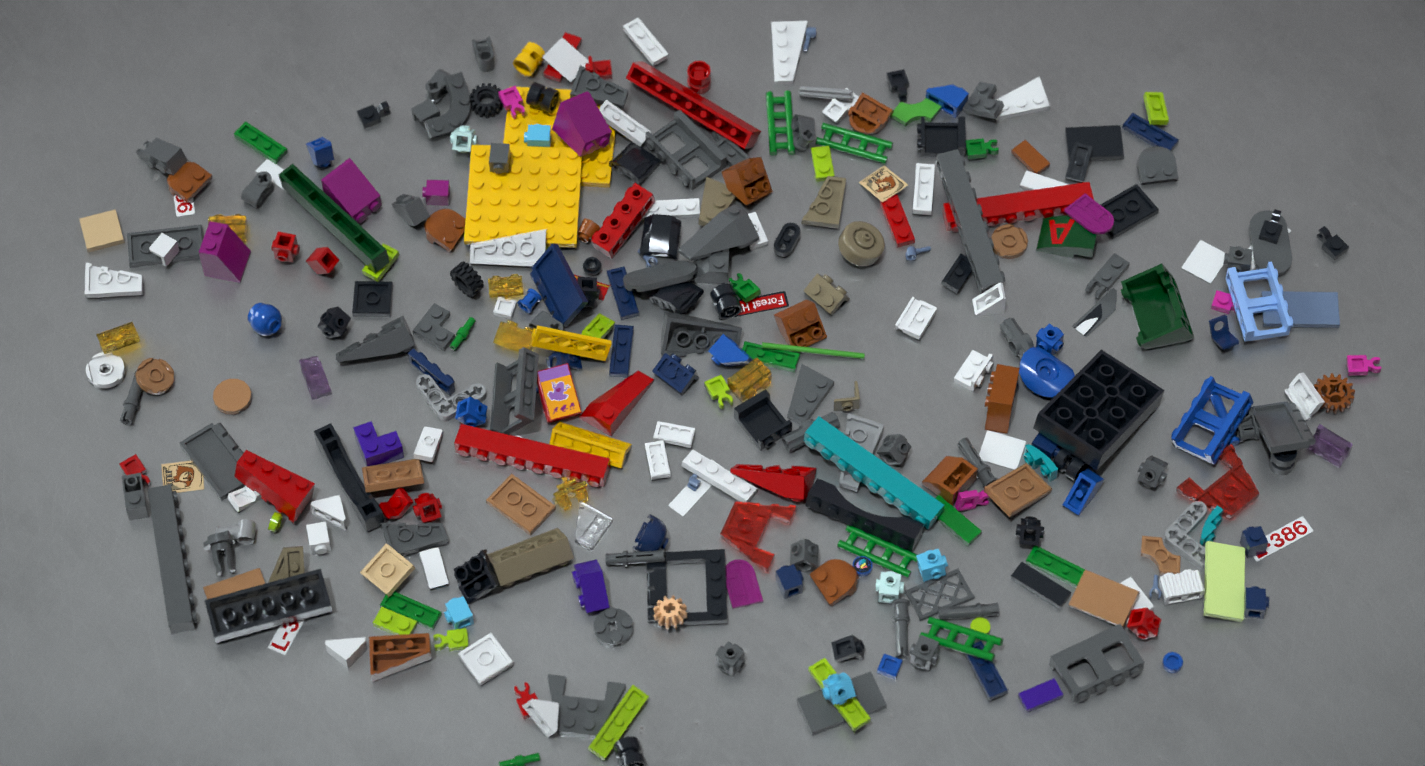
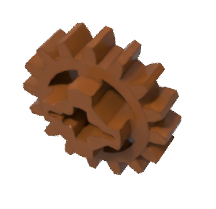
M1331 373L1329 378L1323 375L1322 380L1317 379L1314 387L1325 401L1319 409L1325 407L1327 408V413L1333 410L1334 414H1336L1338 409L1344 412L1345 407L1350 408L1351 403L1354 401L1355 390L1352 389V383L1347 384V377L1342 380L1341 374L1334 377V374Z

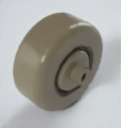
M855 221L848 224L840 234L838 246L844 258L852 264L870 266L883 253L885 242L882 234L876 227L867 222Z

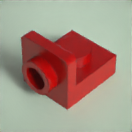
M588 56V63H585L587 71L592 74L593 72L598 74L604 80L612 79L610 60L592 62V56Z
M398 488L388 502H381L378 506L388 519H399L403 517L413 504V500L403 488Z

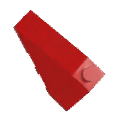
M639 370L593 400L579 416V419L612 437L652 385L654 379Z
M736 464L730 469V473L785 498H792V501L799 502L808 496L817 468L791 466L788 469H781L780 465H773L763 469L762 465Z

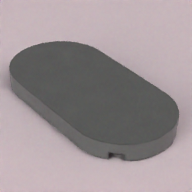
M1261 211L1251 218L1249 225L1254 265L1257 269L1267 268L1268 262H1272L1273 267L1278 271L1279 277L1284 275L1292 264L1287 223L1280 215L1278 224L1283 225L1277 245L1260 240L1259 235L1265 220L1271 221L1273 211Z
M673 261L630 272L624 276L623 283L625 289L629 291L636 289V292H646L689 281L694 278L693 275L697 274V269L693 262Z

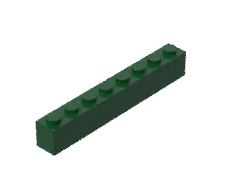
M291 164L278 174L282 188L374 273L390 263L387 250L294 164Z

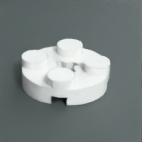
M101 352L91 358L92 360L89 362V365L87 363L86 374L88 380L96 389L111 388L123 382L125 366L119 356L117 357L111 352ZM104 367H107V369L110 370L107 373L101 372L103 371Z

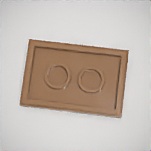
M419 459L362 468L366 493L424 484Z
M1027 463L984 488V492L1009 517L1047 496L1052 491V488Z
M513 474L486 499L488 505L530 536L556 510L554 504Z
M260 568L205 586L203 589L206 598L210 599L265 584Z
M1085 570L1069 602V606L1111 624H1121L1124 628L1140 592Z

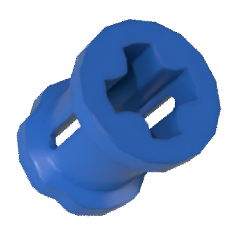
M529 288L525 297L519 300L517 304L522 311L529 314L532 312L533 306L542 300V297L537 291Z

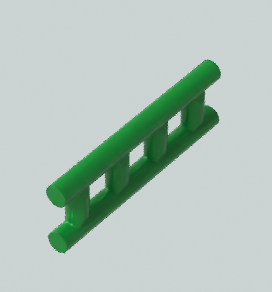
M768 91L766 92L770 155H777V150L788 149V154L794 155L795 147L793 145L791 129L793 118L791 91H785L784 97H773V92ZM774 104H785V112H774ZM775 119H786V127H775ZM776 134H787V142H776Z
M822 123L821 130L826 131L824 137H817L815 142L817 145L829 146L831 149L886 164L888 157L883 156L885 148L892 149L893 142ZM833 133L843 136L841 144L830 141ZM850 138L861 141L858 148L848 146ZM868 143L878 145L876 153L865 151Z
M847 525L845 531L851 534L846 542L839 540L837 547L859 557H868L872 563L909 578L911 571L906 568L911 560L917 563L916 555L918 554L884 541L854 526ZM857 537L868 541L864 550L853 546ZM875 544L886 549L882 557L871 553ZM893 552L903 556L900 565L889 561Z
M933 617L928 618L927 623L932 625L929 633H920V635L938 641L939 646L992 662L995 659V654L990 652L994 644L999 646L1003 644V638ZM940 628L950 631L946 639L936 636ZM958 633L968 636L964 645L954 642ZM976 639L986 641L983 650L972 647Z

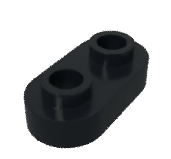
M787 223L779 232L774 242V252L778 256H788L794 249L800 238V227L797 224Z

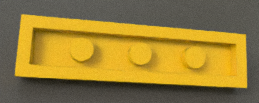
M538 325L532 331L533 347L606 361L612 345L611 340Z
M559 422L552 429L549 443L550 445L610 458V465L618 468L624 466L626 454L632 446L630 443L563 422Z

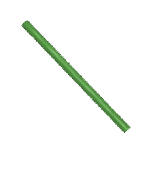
M762 342V348L859 359H864L865 353Z

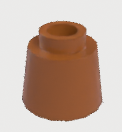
M583 219L578 230L579 240L584 243L591 242L593 234L600 230V226L589 219Z

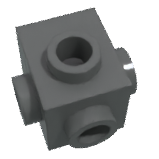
M1230 246L1229 253L1224 255L1223 264L1227 265L1226 272L1228 268L1235 267L1237 272L1249 271L1253 249Z
M901 434L887 435L883 439L877 453L888 465H899L907 458L912 446Z
M1152 455L1149 456L1145 463H1141L1138 469V473H1140L1138 480L1142 481V484L1149 488H1155L1159 484H1163L1167 477L1165 471L1169 463Z
M801 539L791 544L790 565L794 564L796 569L802 572L818 567L819 546L809 539Z
M920 635L917 643H913L910 648V663L919 669L929 670L931 665H935L939 658V642Z
M728 641L724 647L721 646L716 652V666L732 677L745 664L744 651L737 644L733 645Z

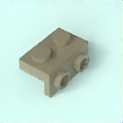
M817 273L804 289V292L828 313L833 315L843 301L848 302L850 298L846 295L847 291L839 285L836 287L832 284L834 280L826 274L822 276Z

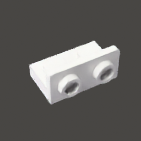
M972 350L955 375L953 382L974 392L977 386L980 387L983 384L985 374L991 372L994 366L993 355L989 353L986 357Z

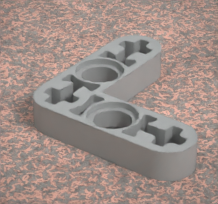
M420 375L416 380L417 390L441 421H449L456 417V402L459 399L472 397L480 402L486 399L485 386L479 383L473 384L447 399L430 375ZM422 382L428 383L430 390L427 391L426 386L422 385ZM474 392H481V395L478 396V394H474ZM434 394L440 396L438 401H431L429 398ZM444 409L445 411H448V413L445 414L441 410Z
M1195 501L1166 530L1164 541L1197 568L1205 570V561L1201 562V558L1205 559V548L1191 538L1189 534L1205 518L1207 506L1201 501ZM1201 509V512H1197L1193 518L1194 511ZM1187 520L1191 523V526L1185 528L1180 522ZM1170 535H1177V538L1171 539ZM1191 545L1194 547V551L1187 552L1183 547Z

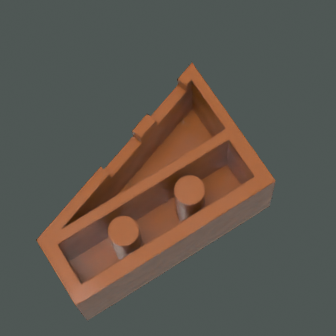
M997 364L996 371L991 372V383H989L987 395L990 396H986L984 406L988 408L985 430L1008 434L1019 368Z
M429 633L369 637L370 676L372 682L432 659Z

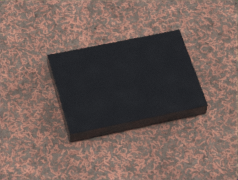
M1120 125L1065 127L1068 162L1070 161L1074 142L1093 146L1089 161L1124 159Z
M1137 184L1100 204L1113 215L1114 225L1108 232L1113 239L1159 212L1156 205Z

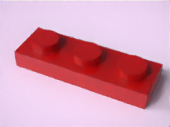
M898 194L893 195L884 202L880 201L882 211L897 248L914 244L915 237Z

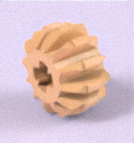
M672 595L671 599L664 596V601L658 600L657 606H654L653 609L655 613L654 619L658 621L660 627L665 625L667 630L670 626L676 629L677 624L683 625V619L687 618L686 605L683 604L681 598L676 600L674 595Z

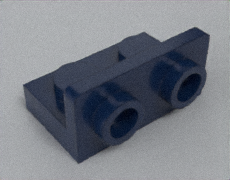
M665 353L652 372L683 394L694 379L698 380L699 376L695 374L697 370L688 364L685 367L680 363L682 359L674 353L671 356Z

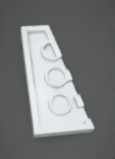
M808 21L771 23L775 85H793Z
M546 229L471 243L470 263L533 266L546 251Z

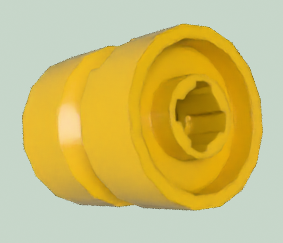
M528 42L513 61V66L522 75L530 77L544 59L542 57L546 53L539 45Z

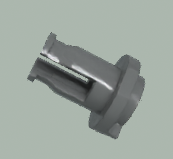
M229 530L212 534L203 543L204 549L211 550L213 562L217 569V576H223L219 559L221 554L226 555L230 574L236 571L233 567V556L230 547L235 543V537L230 535Z

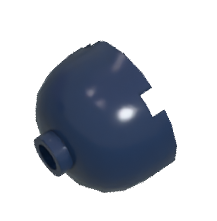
M651 514L648 515L647 518L650 520L648 523L644 522L634 541L638 542V545L633 546V550L637 552L655 551L666 547L669 538L666 537L667 529L662 520Z

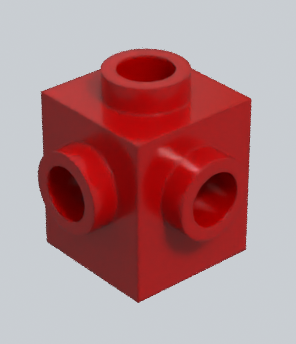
M277 232L271 246L275 259L281 262L294 261L295 256H298L300 251L296 235Z
M423 493L414 499L416 504L413 506L415 516H419L423 523L432 522L441 517L440 510L442 505L440 499H436L433 493Z
M1147 607L1131 610L1127 628L1140 639L1157 637L1161 619Z

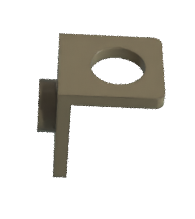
M854 381L855 397L834 399V411H851L860 408L857 381Z

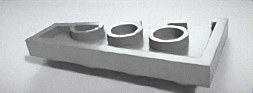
M848 413L845 435L874 454L884 430V425ZM841 470L839 486L858 492L861 482L854 480L847 471Z

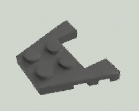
M548 674L552 702L559 703L557 733L594 739L608 720L613 709L617 706L620 696L625 691L626 684L607 682L605 700L564 696L566 676Z

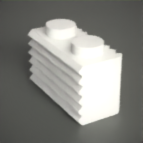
M1187 569L1177 574L1166 573L1160 577L1158 584L1164 605L1201 599L1205 592L1199 570Z

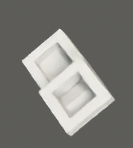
M853 93L851 100L833 99L822 113L835 123H838L848 115L850 107L854 106L859 96Z
M247 486L229 493L227 497L237 512L262 500L258 492L250 490Z
M439 548L419 552L429 590L448 585Z

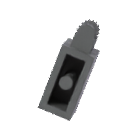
M155 138L152 142L146 141L144 143L146 149L139 148L136 151L137 155L145 160L149 167L157 168L161 172L174 175L188 161L180 147L159 138Z

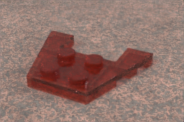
M1232 444L1225 448L1219 457L1230 468L1227 473L1205 490L1199 487L1190 477L1176 489L1179 494L1193 501H1201L1211 510L1217 505L1223 509L1222 515L1229 519L1233 518L1259 497V491L1249 473L1245 471L1243 462L1240 457L1238 458Z
M735 502L720 533V538L762 570L768 572L774 560V554L761 550L757 546L770 518L790 524L796 512V506L789 505V507L779 506V504L769 506L760 505V503Z

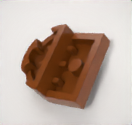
M862 92L854 106L850 107L848 116L851 126L856 131L870 135L880 132L894 111Z
M186 162L174 175L169 174L167 178L169 191L173 196L177 195L188 203L212 179V174L197 163Z
M441 209L434 212L424 225L427 240L431 244L437 243L450 252L465 231L466 219L451 209Z
M839 559L828 560L809 574L831 606H834L847 595L851 597L857 590L858 573L846 561Z

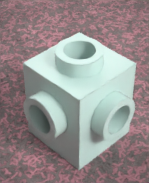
M465 125L456 128L451 133L450 142L453 144L452 150H458L460 153L471 152V146L478 143V135H475V129ZM463 136L468 137V140H464Z
M893 571L881 572V578L876 579L875 591H879L878 602L892 603L893 600L899 599V593L903 594L904 582L900 581L901 574Z

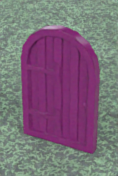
M1086 193L1064 209L1067 215L1093 234H1105L1113 228V215Z
M741 559L729 562L726 565V589L732 609L762 603L763 598L752 565Z

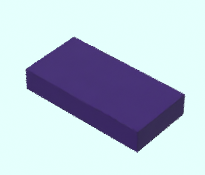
M1055 678L1018 693V697L1027 713L1059 700L1064 695Z

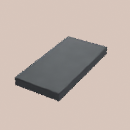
M202 224L127 233L130 268L163 264L161 257L149 250L161 233L173 238L178 243L179 253L170 263L200 260L199 249L203 241Z
M871 671L851 678L856 694L854 697L868 715L887 708ZM822 689L797 698L798 706L812 735L847 723L833 703L824 698Z

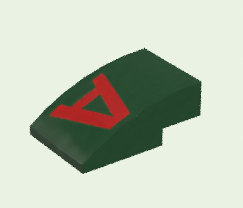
M1070 216L1043 218L1036 251L1073 258L1074 254L1092 258L1097 234L1089 232Z

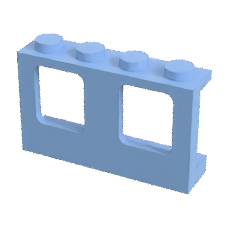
M1268 262L1267 268L1244 272H1237L1235 267L1228 268L1225 279L1244 342L1289 335L1290 329L1293 327V319L1288 315V303L1283 299V287L1278 283V271L1273 267V263ZM1260 279L1268 280L1272 296L1253 299L1247 297L1244 282ZM1277 311L1282 324L1281 328L1263 331L1257 329L1253 314Z

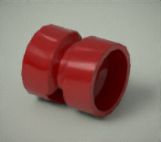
M704 61L692 62L687 68L688 88L699 95L705 94L711 87L710 66Z

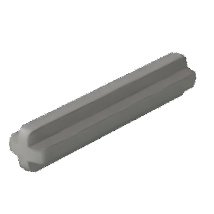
M801 86L799 95L803 97L851 100L853 98V91Z

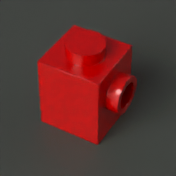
M328 247L316 248L306 260V263L316 274L330 273L339 262L337 256Z

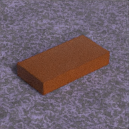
M1026 140L1011 151L1033 173L1040 174L1050 167V162Z

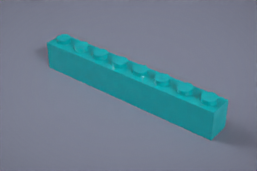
M820 416L805 431L803 441L809 448L816 449L823 458L833 461L840 470L847 471L854 480L862 482L871 492L882 496L885 502L899 508L902 514L923 523L924 527L928 530L943 512L944 504Z

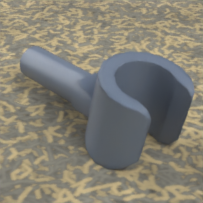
M816 27L806 28L803 51L808 50L810 38H816Z
M909 246L905 253L906 260H915L917 258L916 254L931 251V247L916 249L914 246Z
M647 255L642 256L646 261V268L652 267L649 264L650 262L657 265V258Z
M696 474L689 478L687 485L688 488L694 491L698 489L701 483L697 479L698 476Z
M1154 575L1153 587L1149 592L1150 599L1152 598V593L1158 594V600L1161 597V590L1158 588V575Z

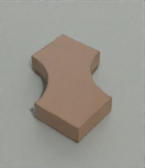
M1142 536L1141 556L1152 560L1156 564L1159 576H1163L1166 573H1180L1181 557L1170 553L1163 545L1161 537Z

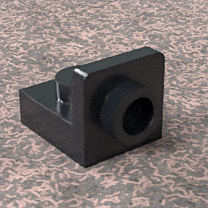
M854 635L831 642L834 659L838 663L853 657H857L860 660L864 659V644L862 640H859Z

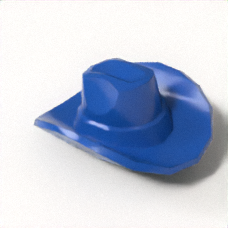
M1040 347L1028 349L1020 361L1019 373L1022 381L1030 390L1043 397H1055L1075 376L1072 368Z

